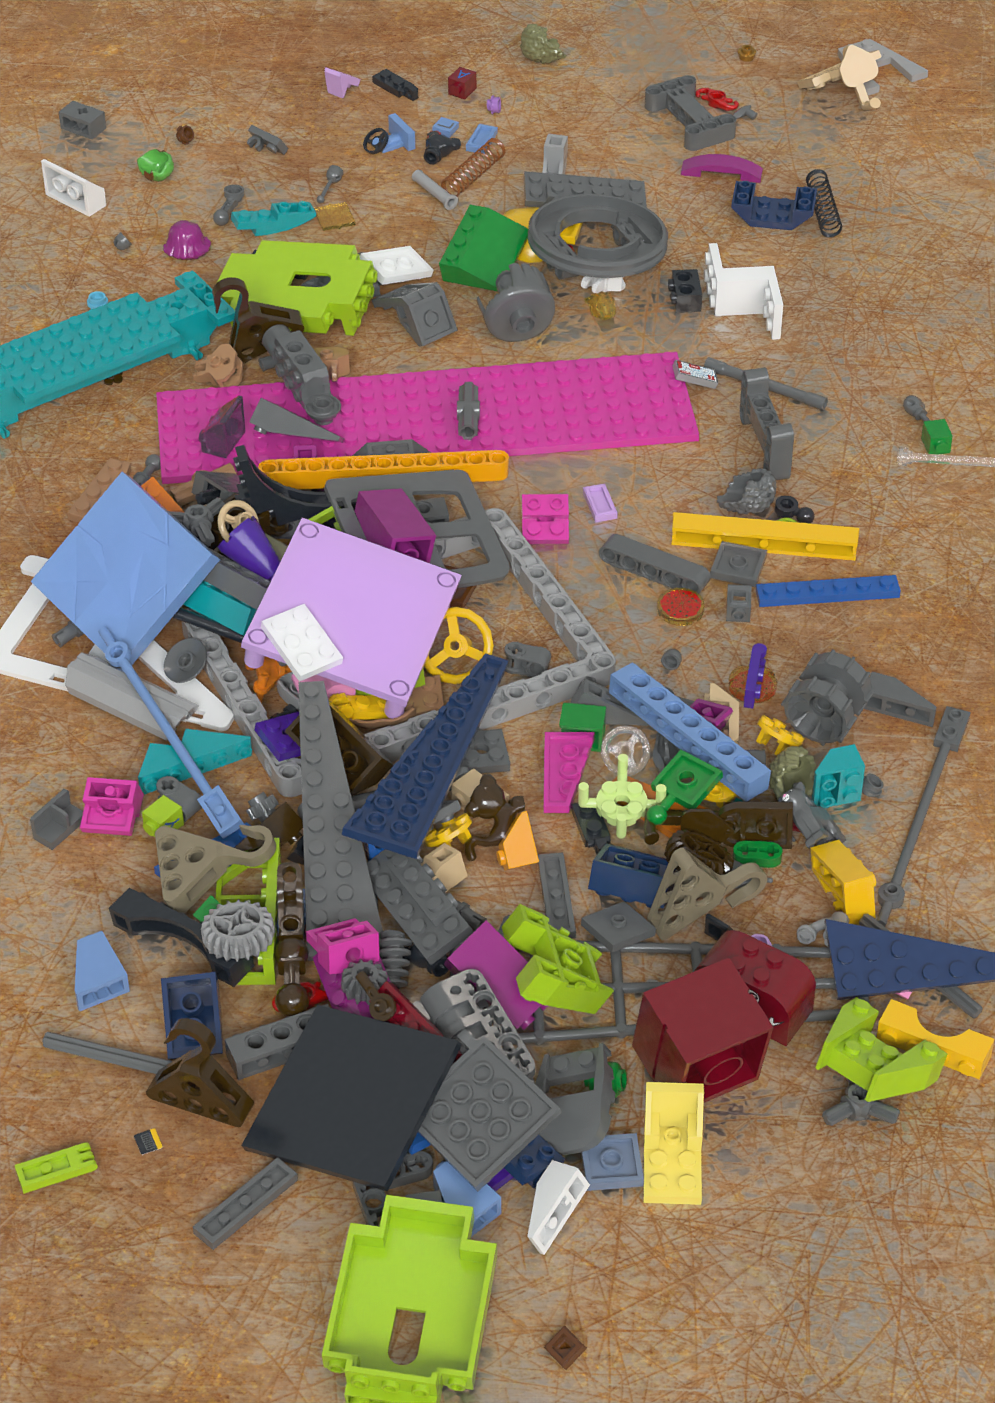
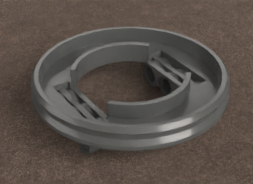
M603 194L565 196L544 204L533 213L529 220L528 243L530 248L540 259L546 262L549 269H554L559 280L579 275L596 278H617L639 274L656 266L667 252L668 230L664 222L645 206L621 197ZM577 223H609L613 229L615 243L622 246L616 248H592L579 245L578 255H576L561 238L560 233L565 228Z

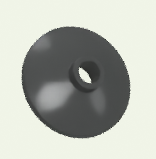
M194 638L184 639L176 643L169 650L164 660L166 676L176 683L188 682L195 678L202 671L207 660L205 645Z

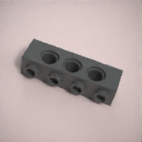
M316 1007L226 1038V1056L237 1079L241 1080L284 1065Z

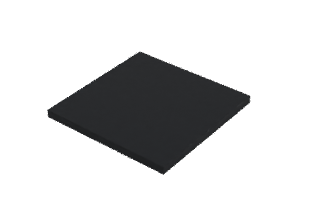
M317 1005L241 1146L245 1151L273 1159L278 1157L283 1162L388 1192L461 1048V1044L455 1039Z

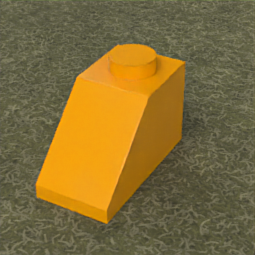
M527 811L521 812L516 816L498 845L499 850L496 852L499 865L504 867V871L539 862Z

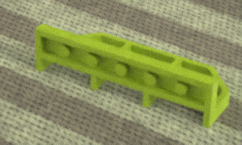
M274 838L276 850L267 862L254 867L232 864L216 883L215 899L220 904L226 905L227 901L235 903L238 899L240 902L250 900L251 904L259 902L260 906L266 907L273 917L275 933L272 944L267 946V951H260L258 957V965H263L264 972H248L237 985H276V960L274 952L276 943H278L277 869L282 864L279 838ZM247 868H263L262 882L266 884V888H261V895H222L223 886Z

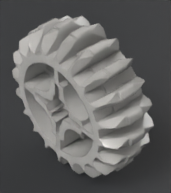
M239 899L235 903L227 901L226 905L218 904L217 909H210L209 915L204 916L201 927L202 941L209 954H215L216 958L224 957L226 962L231 958L236 959L238 962L240 958L249 960V957L252 955L259 957V952L267 951V946L272 944L275 933L273 917L266 907H261L259 902L251 904L250 900L240 902Z

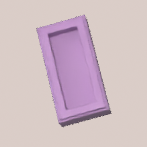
M605 484L583 487V495L595 522L617 519L618 512Z

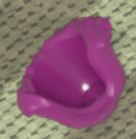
M180 220L171 226L166 244L163 245V251L176 259H198L209 251L211 241L203 235L197 223Z

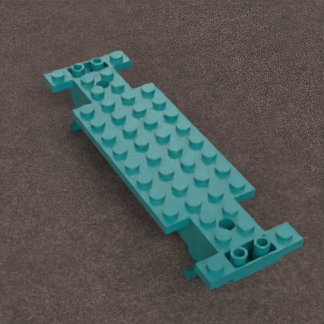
M192 270L174 277L175 285L180 290L147 303L137 292L129 294L118 300L111 301L95 309H90L85 313L72 316L67 320L0 345L1 437L5 439V436L9 437L10 431L6 427L19 421V413L168 354L174 359L181 355L191 354L196 360L201 359L203 353L199 349L210 344V335L217 326L219 327L234 321L235 310L221 298L219 311L216 314L212 295L213 289Z

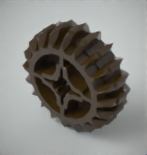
M686 829L683 831L677 830L666 844L664 855L668 863L675 850L685 848L719 875H725L733 869L734 860L732 855L719 842H715L712 840V837L709 838L703 833L690 832ZM679 865L675 868L678 871L681 870Z

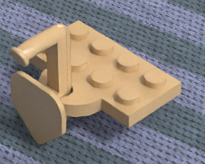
M848 45L843 49L841 63L797 81L799 89H818L825 86L827 82H834L842 78L843 83L847 87H854L862 110L877 109L881 105L880 100L876 97L869 100L863 83L877 76L878 66L876 59L881 58L880 51L867 52L855 45Z

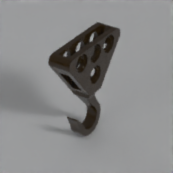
M229 277L220 280L214 285L212 295L216 314L219 311L221 296L224 292L228 290L240 292L235 308L229 344L237 352V356L243 364L267 352L260 342H262L265 332L272 326L285 325L291 329V332L300 330L303 333L304 324L300 311L254 301L248 302L249 293L243 280ZM253 348V352L251 354H242V352H244L245 350Z
M188 1018L177 1020L164 1044L175 1040L179 1035H187L197 1040L201 1046L190 1050L158 1070L146 1090V1095L152 1100L234 1127H241L251 1111L254 1101L223 1067L210 1056L216 1045L214 1034L204 1024ZM164 1091L174 1094L177 1098L167 1096ZM223 1093L232 1095L236 1101L228 1099ZM189 1099L196 1100L202 1107L194 1105ZM215 1107L223 1109L228 1115L219 1113Z

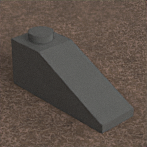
M871 672L869 678L872 689L875 692L864 709L929 727L934 726L937 708L934 704L897 678Z
M588 679L583 680L571 699V703L606 706V724L648 726L644 720L609 693V689Z

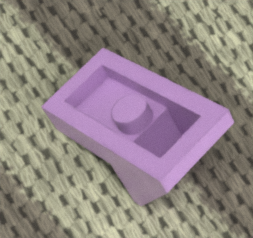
M325 68L324 71L327 91L330 94L344 98L347 87L350 88L351 85L359 86L361 80L359 78L329 68Z

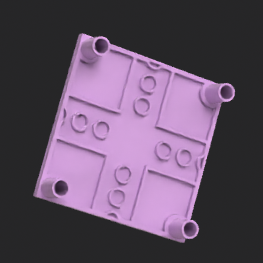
M302 518L242 640L241 648L245 649L244 662L250 668H259L263 665L266 656L286 663L261 629V622L305 604L343 656L342 664L317 675L385 699V715L391 719L398 718L404 714L405 707L447 610L450 607L462 575Z

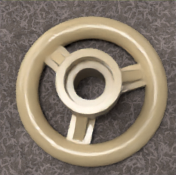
M241 500L229 501L221 508L218 515V528L221 536L227 543L230 535L226 530L225 522L231 524L233 529H235L247 518L251 519L254 516L259 523L255 510L248 503ZM234 507H240L245 510V512L239 513L234 517L227 514Z

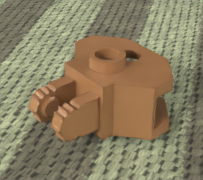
M229 343L221 344L211 355H207V359L195 362V369L199 372L193 373V380L196 383L211 382L212 385H218V387L238 386L242 381L244 364Z
M340 347L314 348L327 367L329 380H332V382L337 381L338 378L350 374L349 350Z

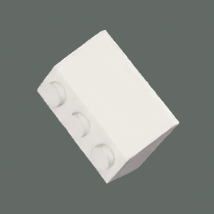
M45 159L41 161L47 196L89 217L106 206L104 188Z

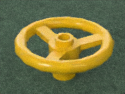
M460 607L448 608L444 619L447 618L450 635L444 641V649L431 659L428 655L424 664L430 675H440L441 682L455 685L461 684L466 676L470 675V671L454 675L444 673L437 666L450 657L465 658L469 656L480 661L485 653L492 655L494 647L491 630L484 619L472 610ZM457 617L466 618L478 627L483 637V652L472 647L469 637L460 634ZM456 642L459 643V648L457 650L455 648Z

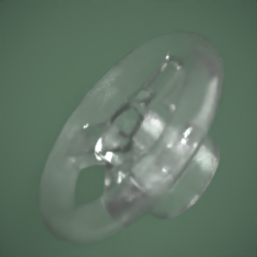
M619 726L611 730L604 738L601 746L602 759L606 767L617 774L618 766L611 761L609 753H613L618 759V756L622 754V747L627 746L629 767L627 776L634 775L640 772L648 763L650 744L645 734L639 729L632 726ZM623 733L632 734L628 741L621 740L615 743L614 746L610 745L613 738ZM640 740L643 746V755L636 765L633 758V747Z

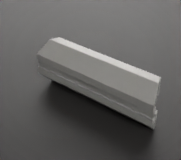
M82 652L75 661L68 665L65 686L69 694L166 741L168 740L122 668L114 667L101 658ZM140 678L175 732L177 730L176 726L180 724L181 720H188L197 711L199 705Z

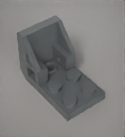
M437 282L406 284L372 299L374 308L383 307L386 310L393 307L396 310L400 323L418 346H425L458 330L445 292Z

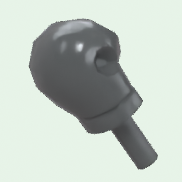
M909 395L904 399L903 407L908 414L915 417L916 420L930 421L926 416L928 412L925 410V404L920 398Z

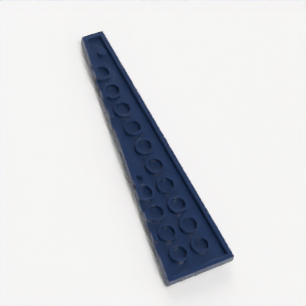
M484 654L470 671V675L466 676L462 681L461 687L452 693L449 701L439 709L438 715L434 720H430L403 753L400 760L391 768L389 775L382 779L375 792L367 797L362 808H358L342 829L343 836L417 859L507 670L509 660Z

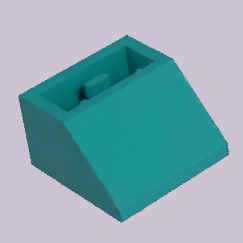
M855 744L830 749L816 769L812 800L816 806L829 808L861 801L865 764Z

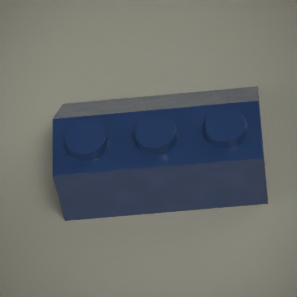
M606 843L593 859L588 889L594 890L602 896L613 895L620 897L625 902L637 901L644 903L647 907L651 908L668 862L666 858ZM675 883L670 885L665 892L672 891ZM667 903L661 905L659 908H664Z

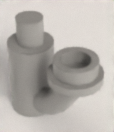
M835 912L831 917L820 919L810 925H801L797 930V938L803 944H810L816 939L817 932L825 929V919L849 923V918L843 912ZM825 930L823 933V938L825 945L828 946Z

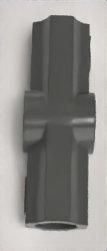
M465 382L462 386H459V400H457L458 435L462 436L464 440H472L478 434L480 401H478V386L474 385L473 382Z

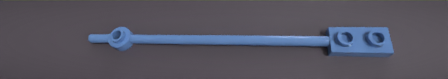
M107 627L100 628L98 632L107 645L105 651L106 659L112 666L122 668L203 793V796L197 799L220 836L223 839L238 830L240 828L239 825L245 824L220 786L217 785L213 789L210 787L130 664L129 660L132 653L127 644L122 641H115Z

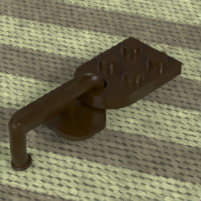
M732 802L723 806L719 811L710 809L668 810L667 819L661 825H680L682 831L686 829L690 832L703 833L709 838L712 837V840L715 842L724 843L733 848L740 841H764L777 843L782 849H792L793 802ZM646 812L644 841L648 845H653L658 842L659 834L656 832V825L647 819Z

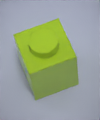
M165 795L142 812L143 828L150 836L155 837L156 830L161 826L179 829L184 825L182 807Z

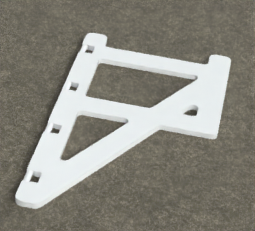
M30 555L22 562L20 566L21 572L34 577L49 559ZM32 583L0 629V674L68 691L65 686L67 668L13 654L49 602V599ZM153 640L138 659L168 685L176 695L199 705L195 714L203 715L202 719L191 716L188 720L184 719L181 721L199 724L201 727L221 732L228 730L234 721L232 711L196 678L184 683L171 681L164 672V660L168 652ZM94 645L89 655L108 662L105 653ZM54 677H58L61 679H65L64 683H62L59 681H55L53 679Z

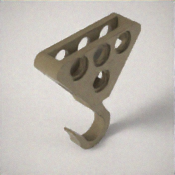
M239 825L243 835L265 841L263 846L257 851L244 852L202 836L167 826L159 827L155 832L162 894L167 906L177 912L186 913L226 872L229 865L239 864L254 867L267 862L276 850V842L271 831L261 825Z
M679 848L673 852L647 921L656 928V934L659 938L666 940L719 905L727 893L750 878L752 880L748 884L736 890L726 900L734 908L755 898L765 888L767 876L756 863H746L725 875H719L685 848ZM679 865L681 870L673 873L674 869ZM676 883L672 891L665 892L670 885ZM701 896L703 897L702 900L696 901ZM668 903L666 909L658 912L661 905ZM674 915H678L677 919L674 922H672L670 918Z

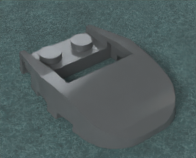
M599 1043V1047L572 1053L552 1057L549 1054L544 1055L535 1085L545 1094L549 1092L551 1086L594 1078V1090L550 1098L561 1109L562 1113L539 1135L560 1155L584 1152L594 1148L604 1139L609 1130L612 1118L609 1110L611 1103H615V1092L612 1090V1080H614L613 1069L608 1065L607 1057L611 1056V1051L604 1043Z

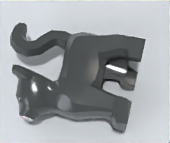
M802 782L794 783L792 788L778 799V802H793V821L804 835L807 848L814 847L815 843L821 845L835 840H840L842 843L846 841L845 836L841 833L827 810L821 806H816L814 801L805 794V786Z

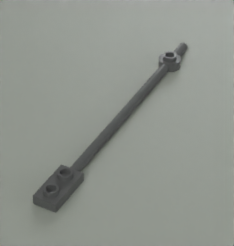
M946 706L933 745L940 749L891 882L881 885L878 890L877 899L882 907L877 921L884 927L887 924L891 910L901 907L904 902L905 891L901 887L903 877L949 751L958 752L970 720L971 712Z

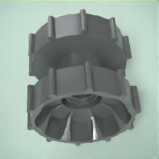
M834 649L831 652L822 654L814 653L799 677L803 681L797 679L781 703V706L785 709L786 723H790L804 738L819 742L822 746L836 741L842 743L857 720L854 714L857 716L861 714L875 692L872 689L869 678L871 673L866 672L855 661V657L850 658L844 654L836 653Z

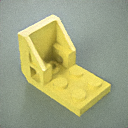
M646 1082L644 1203L701 1205L704 1084Z

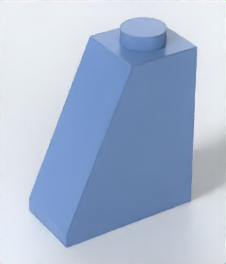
M103 931L77 940L75 996L79 1011L130 992L127 973Z
M442 1161L436 1166L433 1171V1186L435 1191L440 1190L442 1203L471 1206L474 1208L472 1236L501 1215V1196L489 1185L486 1184L477 1192L447 1161Z

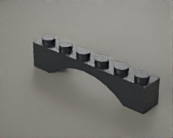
M128 888L109 907L113 925L133 936L145 934L165 935L185 941L197 948L207 959L212 972H216L218 979L232 987H235L255 966L252 956L249 957V960L240 958L237 962L236 959L231 958L226 962L224 957L216 958L215 954H209L202 941L201 927L203 922H197L189 918L185 913L177 912L169 908L165 903L149 898L143 892H137Z

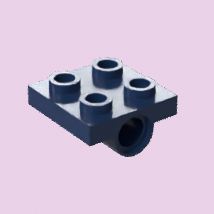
M537 1135L504 1169L522 1186L528 1183L532 1188L536 1189L537 1182L551 1161L554 1160L564 1164L565 1158L540 1135Z

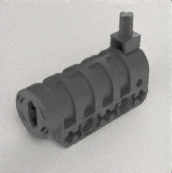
M468 969L440 981L430 987L421 996L419 1001L412 1003L447 1038L460 1042L457 1035L464 1029L477 1041L485 1036L535 1084L533 1079L535 1075L534 1059L480 971ZM471 980L473 983H476L477 992L474 991L471 984H467V981ZM485 999L489 1000L492 1003V1005L489 1006ZM511 1042H514L517 1045L516 1049L514 1048ZM461 1045L459 1051L464 1054L468 1050Z

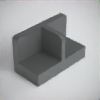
M63 789L30 818L33 839L51 850L56 848L81 825L83 811L71 804L68 790Z

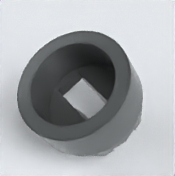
M121 232L114 238L113 243L118 250H125L132 245Z
M676 649L667 650L661 658L662 665L669 670L677 669L682 662V654Z

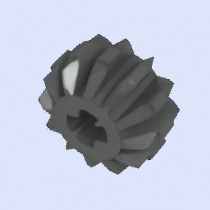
M359 959L357 964L350 962L349 966L343 970L341 989L343 993H346L347 1000L355 999L357 1005L361 1001H365L369 1005L371 999L355 976L361 971H365L377 990L387 981L388 976L381 964L373 965L372 959L368 962H363Z

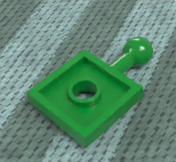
M680 750L651 783V788L655 792L657 785H665L666 797L659 805H653L648 809L647 819L655 825L663 824L667 819L668 809L675 802L687 809H696L723 778V771ZM689 777L694 779L690 783L681 782L682 779Z

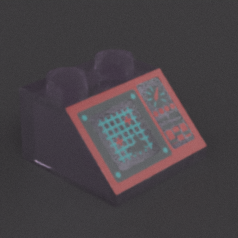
M238 395L220 407L216 414L211 416L205 429L201 430L199 442H201L203 453L227 458L246 432L243 396Z

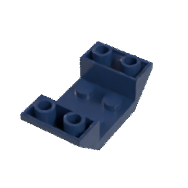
M736 181L731 208L750 227L793 230L814 214L817 188L797 187L795 200H789L787 198L778 199L767 196L757 197L755 196L756 183L749 181Z

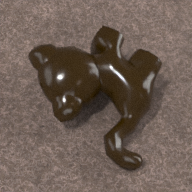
M491 774L482 775L480 784L474 789L470 802L464 809V813H467L469 817L494 819V825L488 837L472 835L465 842V855L471 862L477 858L475 846H498L516 818L517 813L525 811L524 796H514L507 803L504 790L497 784L496 779Z

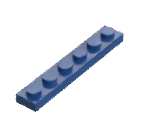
M896 575L756 584L759 607L900 598L901 592Z

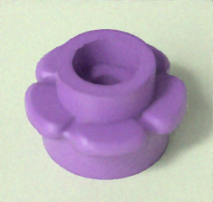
M494 95L491 96V99L487 100V110L491 111L492 115L501 111V98Z

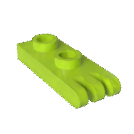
M89 1143L75 1145L14 1165L23 1194L95 1171L98 1168Z

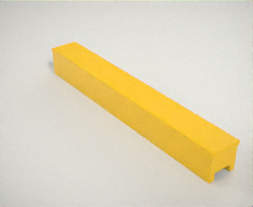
M673 512L672 545L719 549L721 542L724 541L767 550V553L843 560L856 559L859 528Z

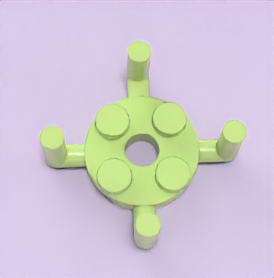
M626 754L618 756L617 781L605 782L598 792L597 798H589V785L586 782H582L578 786L579 806L582 808H596L600 817L602 815L607 819V823L616 826V835L620 839L626 837L627 826L635 824L636 820L645 816L647 809L653 805H659L666 797V786L663 784L656 786V799H648L640 783L627 781L628 756ZM619 801H625L628 803V805L618 806L616 803Z

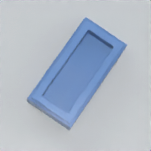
M479 124L466 144V151L475 153L489 139L496 137L498 127Z

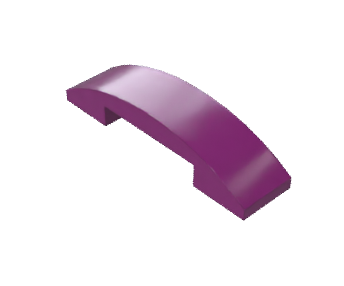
M705 154L684 160L681 175L701 177L702 171L741 174L740 181L761 183L763 168L749 160L732 155Z

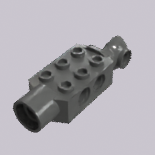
M285 325L272 326L265 332L262 343L276 363L275 370L278 377H282L286 388L292 391L295 401L301 404L308 416L316 424L328 425L332 423L333 419L340 412L341 403L330 392L329 374L326 365L300 330L291 332Z

